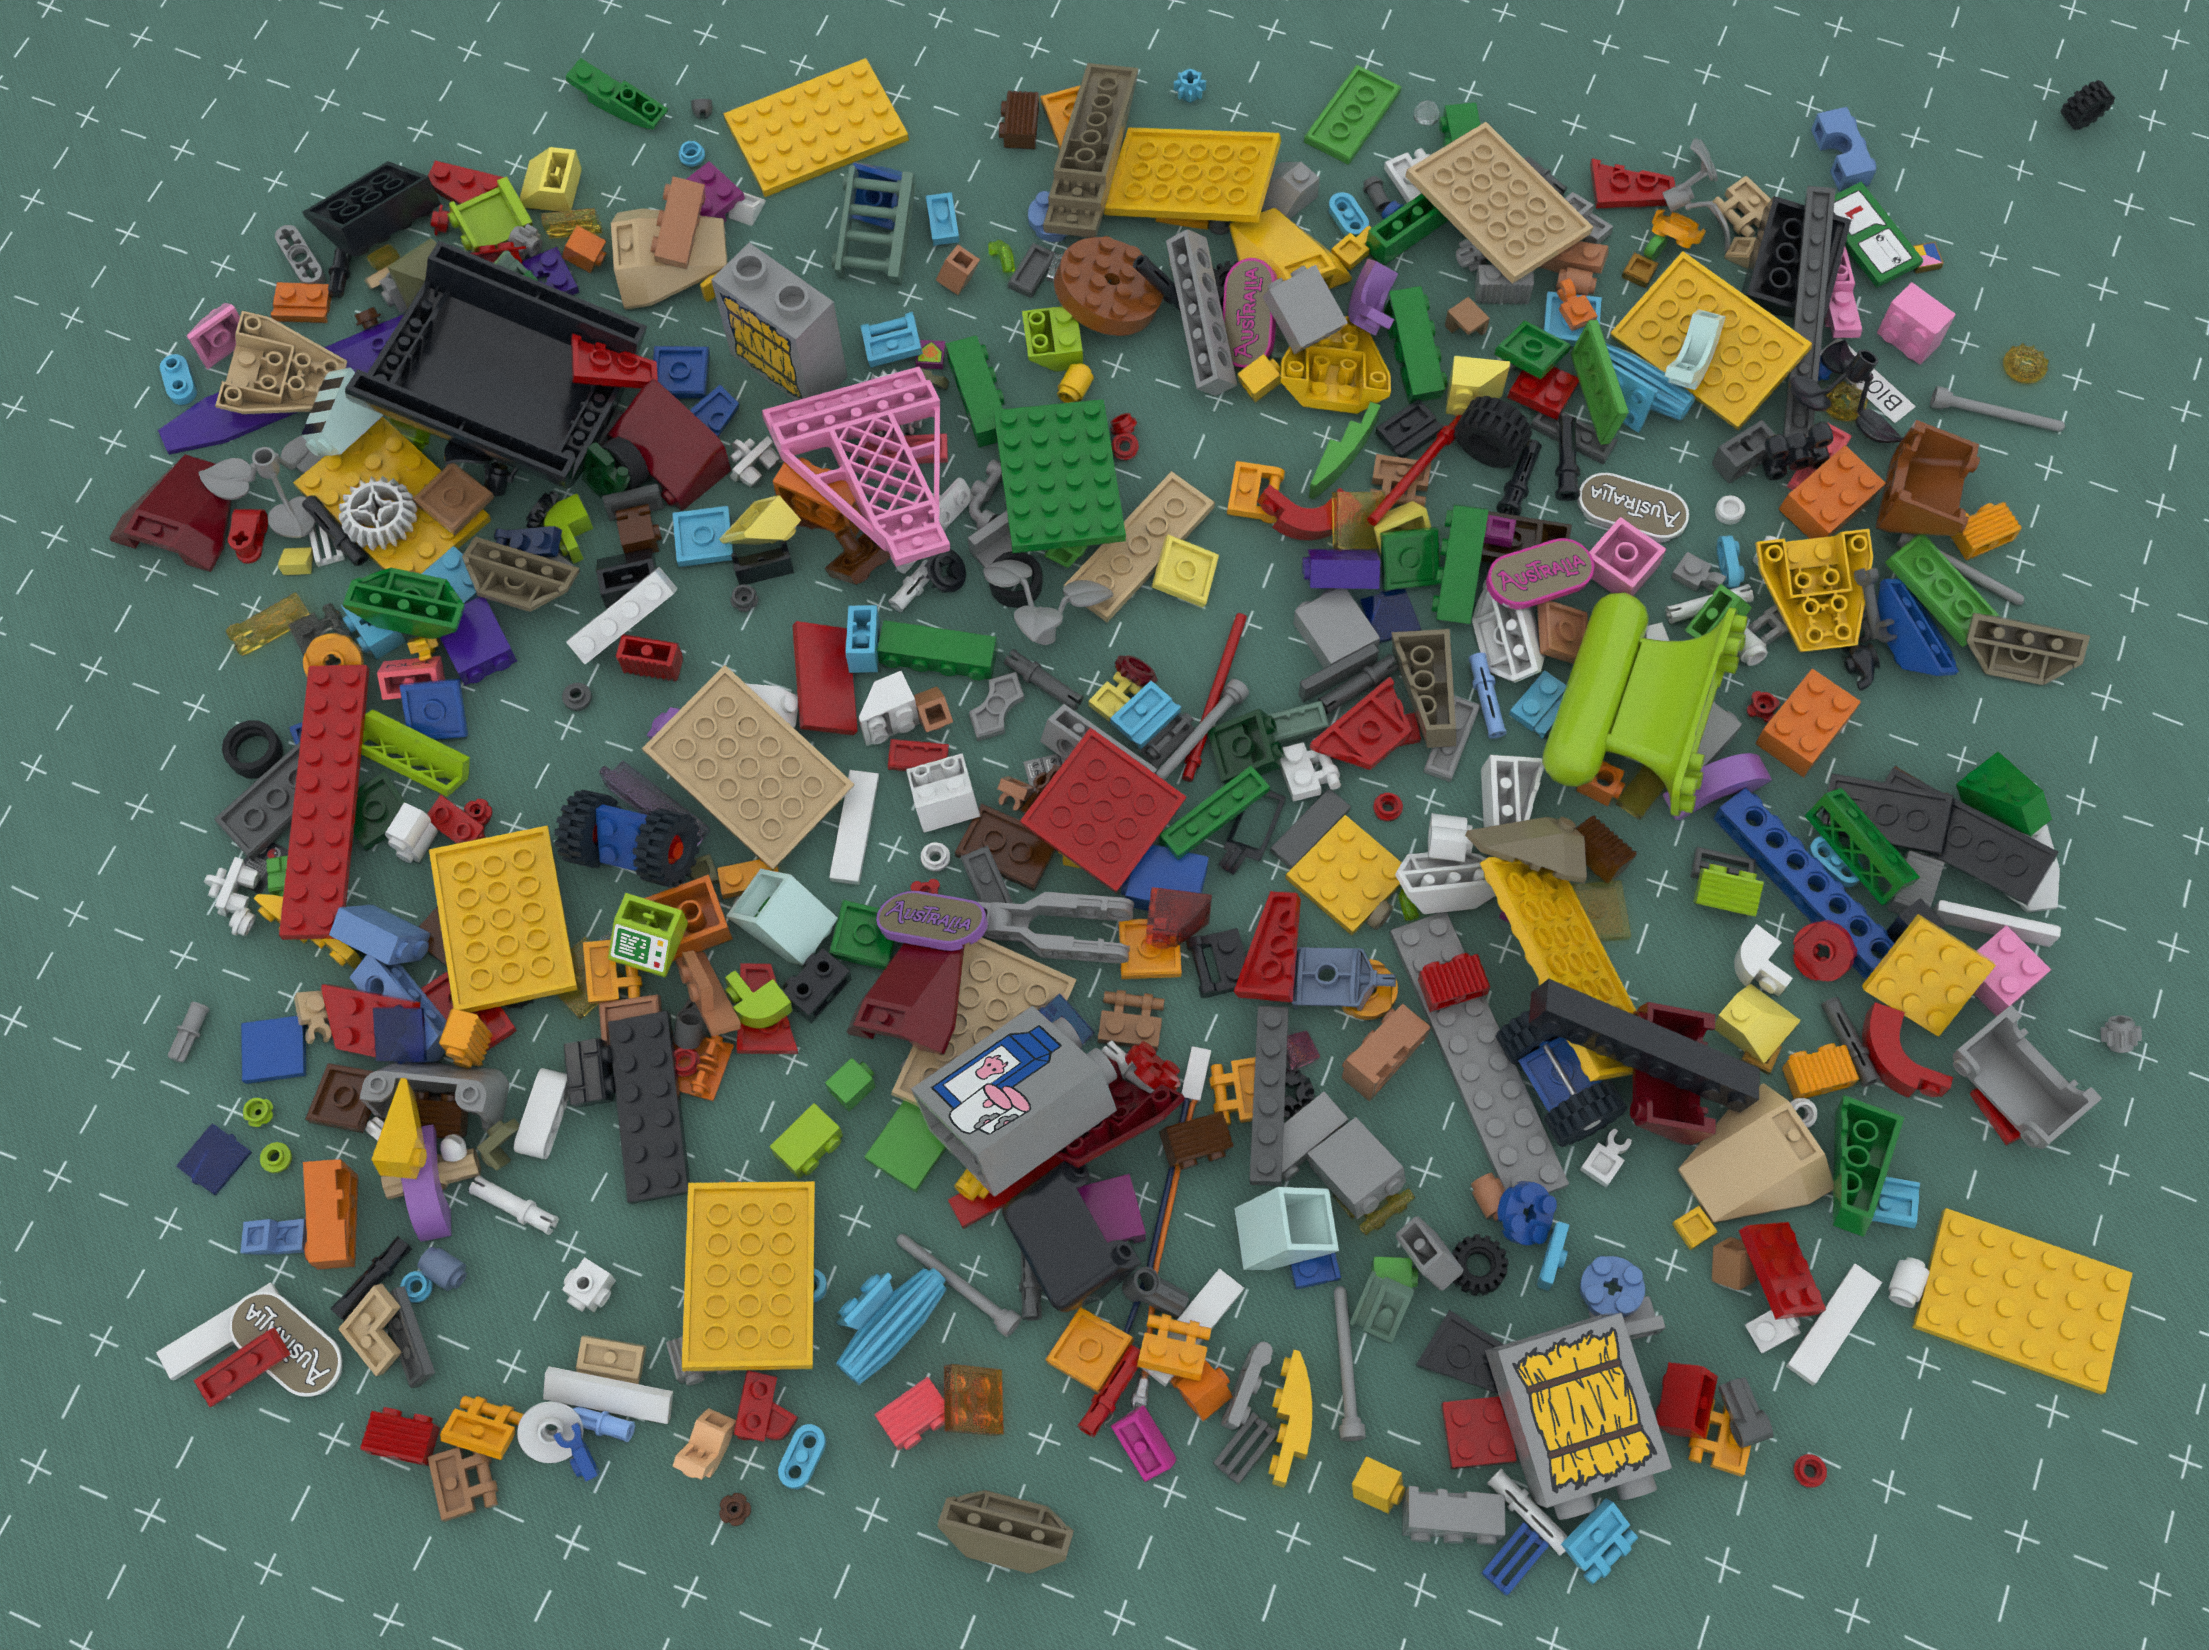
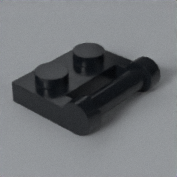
M1238 928L1206 936L1188 938L1185 942L1188 951L1192 952L1201 985L1198 988L1201 998L1233 992L1246 959ZM1211 947L1220 979L1218 983H1214L1211 980L1203 951L1205 948Z

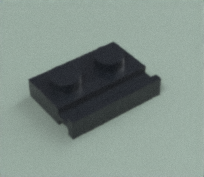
M1418 399L1376 427L1375 434L1398 457L1406 458L1434 439L1444 425L1440 424L1436 420L1437 417Z

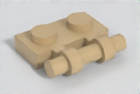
M1745 176L1727 188L1725 196L1729 200L1724 202L1718 196L1712 202L1716 203L1723 216L1733 225V230L1737 234L1753 237L1756 232L1750 225L1754 223L1759 228L1764 208L1771 199L1751 179ZM1738 208L1745 216L1741 218L1733 210Z

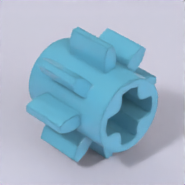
M1190 68L1182 73L1178 72V78L1174 81V91H1178L1179 100L1183 99L1191 103L1198 98L1202 99V91L1206 90V80H1201L1202 72H1197Z

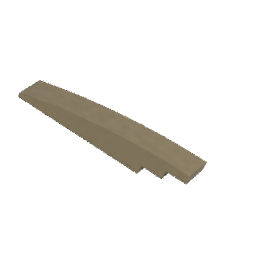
M1087 63L1053 170L1054 181L1048 196L1049 207L1043 223L1045 233L1090 238L1097 237L1126 129L1138 77V68Z

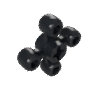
M1825 422L1814 424L1809 428V436L1807 438L1804 433H1795L1788 437L1776 434L1767 438L1765 449L1768 458L1762 464L1767 479L1778 480L1783 478L1787 474L1788 465L1791 470H1801L1808 466L1818 469L1830 458L1827 446L1833 442L1830 426Z

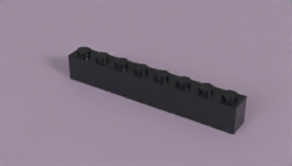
M1549 978L1531 992L1529 1024L1542 1029L1546 1033H1552L1568 1040L1572 1044L1583 1046L1599 1055L1621 1062L1625 1066L1645 1072L1651 1077L1671 1083L1677 1088L1685 1089L1706 1100L1726 1106L1732 1111L1742 1112L1759 1100L1760 1068Z

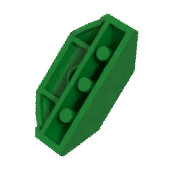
M396 568L384 569L360 579L359 577L351 580L342 604L345 609L377 628L428 639H436L456 632L465 609L464 603L447 579Z

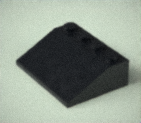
M387 161L304 210L302 213L309 222L341 251L356 257L366 254L369 248L375 244L389 240L390 235L398 230L409 228L416 219L430 215L433 209L441 203L429 176Z
M1773 196L1764 208L1741 293L1772 315L1794 317L1805 205ZM1833 214L1824 320L1827 315L1852 221Z

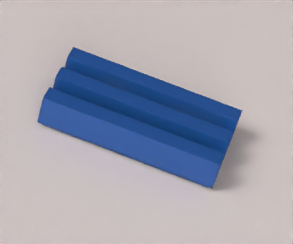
M1525 1522L1521 1524L1481 1572L1505 1596L1513 1590L1549 1546L1545 1540L1543 1541L1539 1538L1535 1531L1530 1530ZM1522 1534H1525L1528 1539L1495 1577L1491 1573L1492 1570ZM1535 1543L1538 1548L1505 1586L1501 1581L1529 1547Z

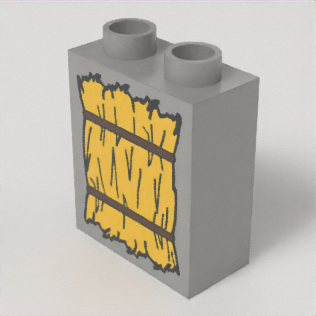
M748 243L711 279L730 354L795 401L833 391L847 377L835 306L831 299L751 243Z
M1604 1313L1485 1350L1529 1492L1535 1504L1547 1508L1554 1506L1557 1518L1562 1520L1595 1510L1596 1507L1592 1497V1493L1615 1486L1619 1499L1627 1500L1649 1494L1658 1489L1653 1474L1671 1469L1672 1466L1622 1313Z

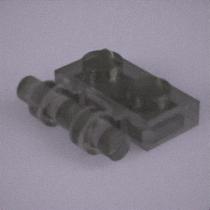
M332 603L323 606L322 609L325 613L323 619L318 620L313 612L288 625L303 655L315 638L326 634L325 632L331 629L335 633L350 636L354 641L351 631L346 630L343 624L341 612L336 610ZM329 654L330 659L326 661V664L333 665L339 662L340 659L336 658L334 654Z

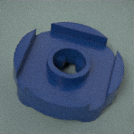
M1529 1181L1517 1182L1519 1184L1509 1187L1504 1191L1499 1201L1498 1221H1503L1505 1229L1502 1232L1509 1241L1516 1244H1542L1546 1241L1553 1222V1215L1557 1207L1556 1199L1549 1195L1548 1191L1538 1183ZM1524 1208L1529 1210L1527 1219L1525 1214H1523Z

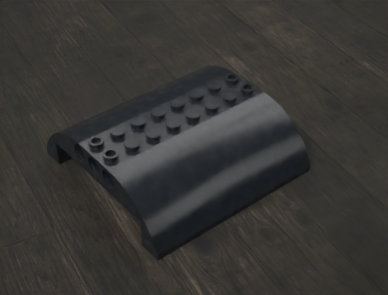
M438 241L427 259L424 284L368 373L357 369L345 388V395L353 403L569 489L579 479L584 470L587 447L594 442H599L626 388L573 383L572 334L581 336L582 341L594 345L596 342L605 344L606 349L617 353L626 351L638 355L647 326L442 241Z

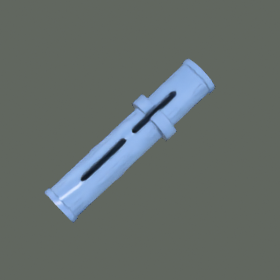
M1486 653L1473 654L1468 658L1474 677L1472 684L1473 688L1478 692L1488 736L1491 739L1503 737L1507 734V731L1504 727L1494 688L1496 684L1495 677L1490 673Z

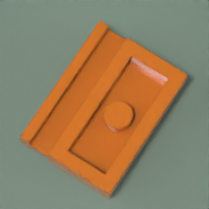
M277 282L273 300L274 309L271 312L272 319L280 322L327 323V313H329L332 299L328 292L329 284Z

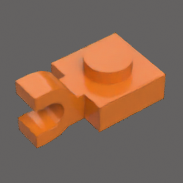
M1571 278L1561 281L1560 286L1562 289L1557 290V295L1563 303L1560 305L1559 311L1570 330H1577L1586 326L1589 320H1596L1598 316L1586 295L1577 297Z

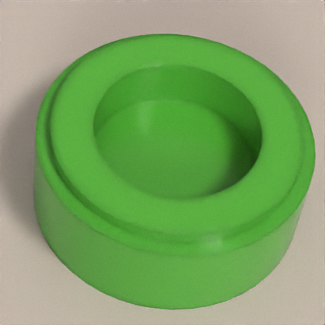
M1655 235L1647 244L1644 256L1654 261L1666 247L1668 238Z

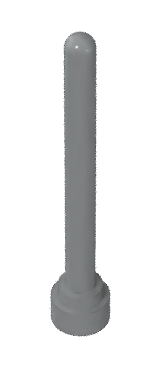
M1940 386L1935 387L1930 401V408L1939 410L1943 408L1948 409L1951 406L2057 432L2063 431L2065 428L2063 421L1953 396V392H1949L1948 388Z
M1902 533L1896 546L1902 548L1918 534ZM1939 550L1964 577L2015 605H2022L2024 603L2023 595Z
M1232 679L1224 687L1221 701L1155 774L1165 781L1232 705L1241 704L1249 695L1247 686L1238 679Z
M900 1234L897 1236L896 1242L900 1247L928 1269H936L946 1279V1283L993 1318L994 1324L997 1326L996 1330L1006 1338L1017 1329L1022 1321V1317L1012 1309L1008 1311L1006 1308L1003 1310L907 1235Z
M1338 1286L1334 1290L1345 1415V1418L1342 1419V1425L1339 1426L1341 1441H1360L1366 1439L1365 1424H1362L1361 1418L1357 1416L1347 1292L1344 1287Z

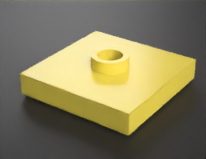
M1168 534L1164 539L1152 588L1203 608L1208 600L1219 554Z

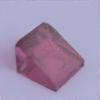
M1307 1031L1288 1035L1287 1060L1292 1070L1320 1058Z

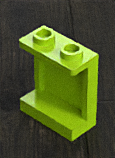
M507 176L497 180L498 187L457 206L454 201L449 203L450 213L447 214L448 219L454 229L459 228L462 236H460V239L467 252L470 250L472 253L480 252L479 246L495 245V248L498 249L497 244L508 242L509 235L516 226L525 228L527 223L533 226L530 216Z

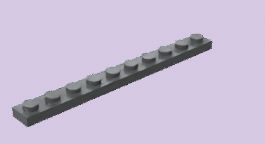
M1808 186L1806 189L1793 330L1810 341L1812 348L1788 374V384L1792 377L1798 375L1807 376L1818 383L1836 188ZM1787 385L1783 435L1788 437L1795 433H1804L1807 438L1809 436V428L1814 425L1815 411L1803 406L1793 396Z

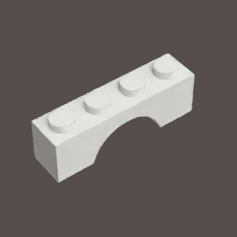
M658 567L608 609L571 636L566 643L581 661L586 664L671 597L678 588L663 570Z

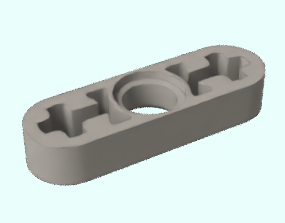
M292 225L281 226L275 233V239L300 282L305 284H325V274L298 229ZM290 236L295 244L290 246L285 238ZM297 254H307L303 261H294V257ZM311 269L315 277L310 279L306 270Z

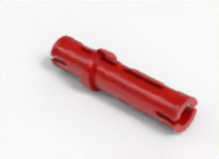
M1133 1345L1128 1346L1103 1388L1092 1397V1404L1077 1425L1086 1435L1095 1438L1104 1420L1115 1411L1117 1400L1139 1368L1137 1367L1140 1355L1139 1348Z

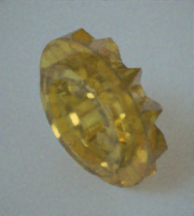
M2022 343L2017 347L2012 346L2005 354L2003 366L2006 373L2012 379L2030 384L2040 381L2048 371L2049 360L2044 357V351L2035 349V345L2028 347ZM2022 360H2032L2031 365L2025 364L2020 366Z
M1844 380L1826 395L1831 401V406L1826 412L1833 418L1841 421L1856 420L1859 416L1857 409L1862 390L1857 388L1856 383L1851 385L1847 384ZM1843 394L1847 396L1848 400H1851L1847 408L1844 400L1841 399ZM1866 398L1865 403H1864V407H1863L1864 410H1866V407H1867V403H1868V399H1867V398Z

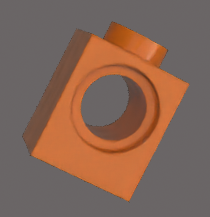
M1603 761L1595 778L1587 784L1578 786L1576 791L1608 806L1612 797L1619 798L1626 785L1621 782L1625 771ZM1603 779L1608 782L1609 786H1603L1597 780Z

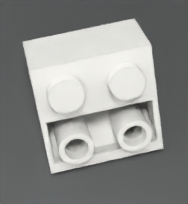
M902 671L873 683L859 715L866 746L881 744L890 736L899 732H909L919 724L916 701Z
M963 753L906 769L915 808L924 833L980 817Z

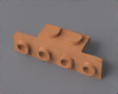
M694 950L683 952L682 957L676 958L680 978L683 984L686 983L690 999L696 1003L710 1034L716 1036L739 1030L741 1022L705 952L695 953Z

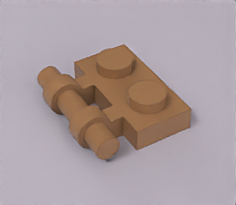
M1376 454L1372 484L1382 485V490L1371 489L1369 500L1380 501L1381 503L1390 493L1391 486L1395 487L1418 460ZM1431 463L1407 489V494H1403L1395 504L1404 505L1414 501L1425 507L1426 497L1417 496L1415 493L1416 490L1427 492Z
M1117 990V992L1105 991L1103 1003L1115 1004L1114 1012L1102 1010L1098 1043L1108 1044L1110 1041H1114L1116 1045L1132 1047L1133 1045L1139 1046L1142 1041H1145L1155 1050H1158L1162 1018L1150 1016L1151 1009L1164 1010L1165 999L1155 998L1153 994L1148 993L1140 996L1126 994L1125 990ZM1124 1006L1142 1008L1141 1015L1124 1013Z
M460 1447L428 1457L442 1521L446 1522L476 1512L474 1499L478 1497H483L485 1508L498 1505L496 1498L498 1487L496 1481L492 1480L489 1464L492 1463L491 1457L473 1452V1456L464 1458L463 1450ZM476 1468L480 1484L471 1487L467 1470Z

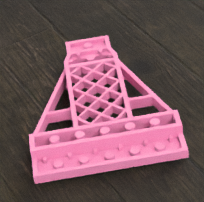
M920 366L762 410V417L781 459L884 551H888L896 567L950 551V543L939 522L940 399L931 381L926 380ZM933 417L934 441L909 447L899 426ZM883 430L887 431L884 438L872 434ZM854 438L861 439L858 445L846 442ZM866 442L878 445L877 451L873 452L865 449ZM829 447L840 468L815 475L795 455ZM886 448L897 452V455L892 459L882 455ZM845 451L852 453L850 459H848ZM930 454H934V497L915 460ZM858 456L871 460L868 467L855 463ZM879 463L889 467L885 474L874 470L875 465ZM895 470L908 474L905 480L898 479L892 475ZM855 472L862 474L860 481H858ZM869 477L881 482L878 488L865 484ZM840 480L846 481L862 515L827 484ZM886 485L899 488L897 495L884 491ZM905 491L918 495L916 501L913 502L902 498ZM865 494L873 496L870 503L868 502ZM881 499L892 504L886 510L875 506L877 501Z

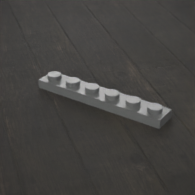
M1258 1006L1250 1185L1281 1186L1288 1007Z

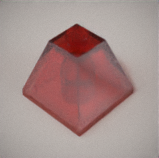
M1151 887L1146 944H1151L1158 949L1176 948L1203 929L1210 921L1212 895Z

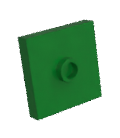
M1524 320L1496 347L1494 355L1505 361H1510L1511 364L1542 379L1569 352L1571 344Z
M1430 527L1380 533L1382 586L1385 591L1438 585L1436 584L1439 566L1438 528Z
M842 900L829 954L835 959L884 970L889 964L894 941L885 938L877 925L876 917L880 908Z

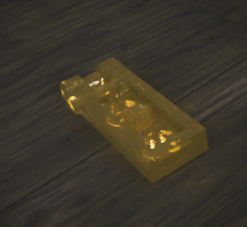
M295 592L242 623L230 625L225 632L229 639L236 643L235 649L238 654L244 656L308 621L312 616ZM252 632H253V634H254V636H252V637H250V638H246V637H245L246 635H248V634H250V633H252Z

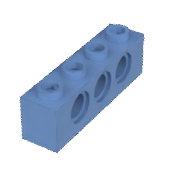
M366 955L349 977L356 985L357 990L421 1002L419 1010L412 1011L406 1022L409 1027L404 1036L399 1040L407 1048L409 1055L417 1062L439 1061L446 1052L440 1046L439 1041L447 1020L400 963L387 965Z

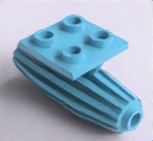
M1606 343L1629 411L1623 424L1639 433L1650 410L1679 421L1687 415L1695 401L1693 394L1682 386L1668 383L1669 378L1664 377V371L1642 358Z
M923 1268L895 1291H893L889 1281L892 1276L888 1272L882 1275L876 1273L874 1276H870L859 1288L863 1292L858 1299L855 1297L853 1299L850 1298L837 1312L841 1316L836 1321L839 1326H846L857 1330L836 1362V1365L856 1384L860 1385L887 1364L926 1322L946 1291V1287L943 1285L946 1279L936 1269L932 1268L928 1271Z

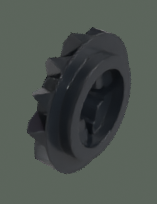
M552 490L549 494L545 492L526 517L528 521L526 527L537 528L543 523L546 514L558 501L559 495Z
M951 549L950 551L928 557V562L924 565L928 571L926 578L930 579L933 583L932 588L940 589L941 593L955 592L965 582V564L962 558ZM948 565L947 575L941 577L943 571L941 567Z
M1286 1068V1085L1289 1088L1298 1086V1089L1295 1091L1296 1100L1291 1096L1285 1098L1284 1117H1293L1314 1099V1088L1310 1078L1302 1074L1300 1070L1295 1071Z

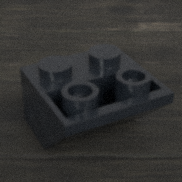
M653 548L597 559V578L606 609L657 569Z

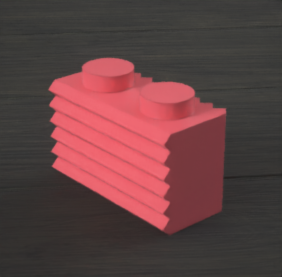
M926 1377L874 1415L899 1451L903 1447L909 1450L922 1440L920 1435L929 1428L935 1431L946 1424L949 1420L947 1416L951 1413V1410L930 1378Z

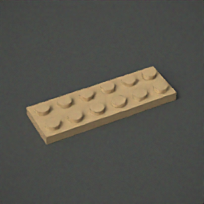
M1171 471L1124 521L1126 542L1102 544L1064 586L1073 581L1088 580L1110 589L1114 593L1111 598L1086 607L1105 622H1108L1156 571L1165 537L1169 534L1185 540L1214 509L1215 502Z

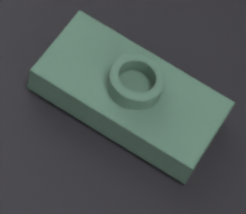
M1322 701L1269 714L1274 718L1277 725V731L1273 733L1275 742L1283 743L1324 732L1330 727Z

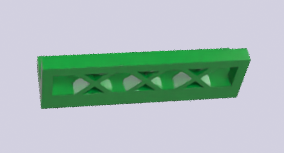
M1249 766L1159 835V846L1167 847L1178 860L1268 793L1270 786L1252 766Z
M1842 787L1825 793L1804 815L1882 906L1886 905L1902 889L1913 885L1920 878ZM1823 807L1830 814L1831 825L1824 824L1817 816ZM1839 831H1844L1850 837V847H1844L1840 843ZM1858 854H1865L1870 860V870L1863 869L1860 866ZM1878 876L1885 877L1893 886L1886 894L1878 886Z

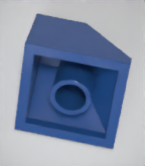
M854 162L859 178L897 182V180L902 179L901 171ZM857 189L855 204L893 208L898 206L899 196H896V193ZM853 215L854 219L892 230L895 227V222H892V219Z

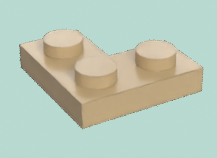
M383 1284L374 1285L339 1327V1331L375 1376L384 1374L402 1353L383 1329L401 1308Z

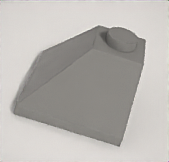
M1302 162L1279 163L1273 168L1262 212L1276 208L1287 218L1291 219L1318 197L1320 177Z

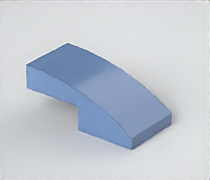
M265 1219L243 1222L240 1253L254 1255L304 1253L305 1243L307 1242L306 1219L279 1222Z

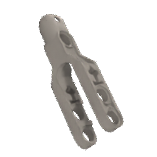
M1044 892L1024 904L978 902L986 913L988 927L983 936L987 938L1022 942L1040 958L1104 963H1126L1129 960L1130 946L1125 944L1104 942V939L1098 938V941L1076 940L1074 936L1035 934L1029 929V925L1038 915L1129 921L1133 918L1134 902L1130 899Z

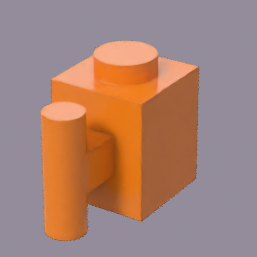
M1206 1360L1200 1381L1180 1376H1174L1170 1381V1384L1175 1389L1178 1388L1186 1404L1202 1421L1206 1420L1233 1397L1227 1386L1230 1383L1227 1375L1220 1367L1214 1370Z

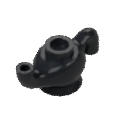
M1869 642L1866 646L1842 647L1841 650L1847 654V657L1843 658L1847 672L1863 677L1856 684L1859 691L1865 690L1874 680L1875 668L1880 669V661L1874 646Z

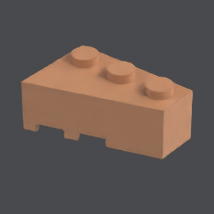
M672 176L671 184L666 183L664 188L663 200H667L665 211H659L657 226L661 228L659 236L653 237L650 252L654 253L655 262L687 269L695 242L696 229L700 223L701 208L706 200L705 184Z
M1404 1004L1396 1011L1392 1008L1382 1019V1025L1376 1031L1372 1030L1365 1037L1362 1045L1355 1052H1352L1342 1064L1344 1067L1342 1079L1369 1102L1429 1035L1431 1026Z

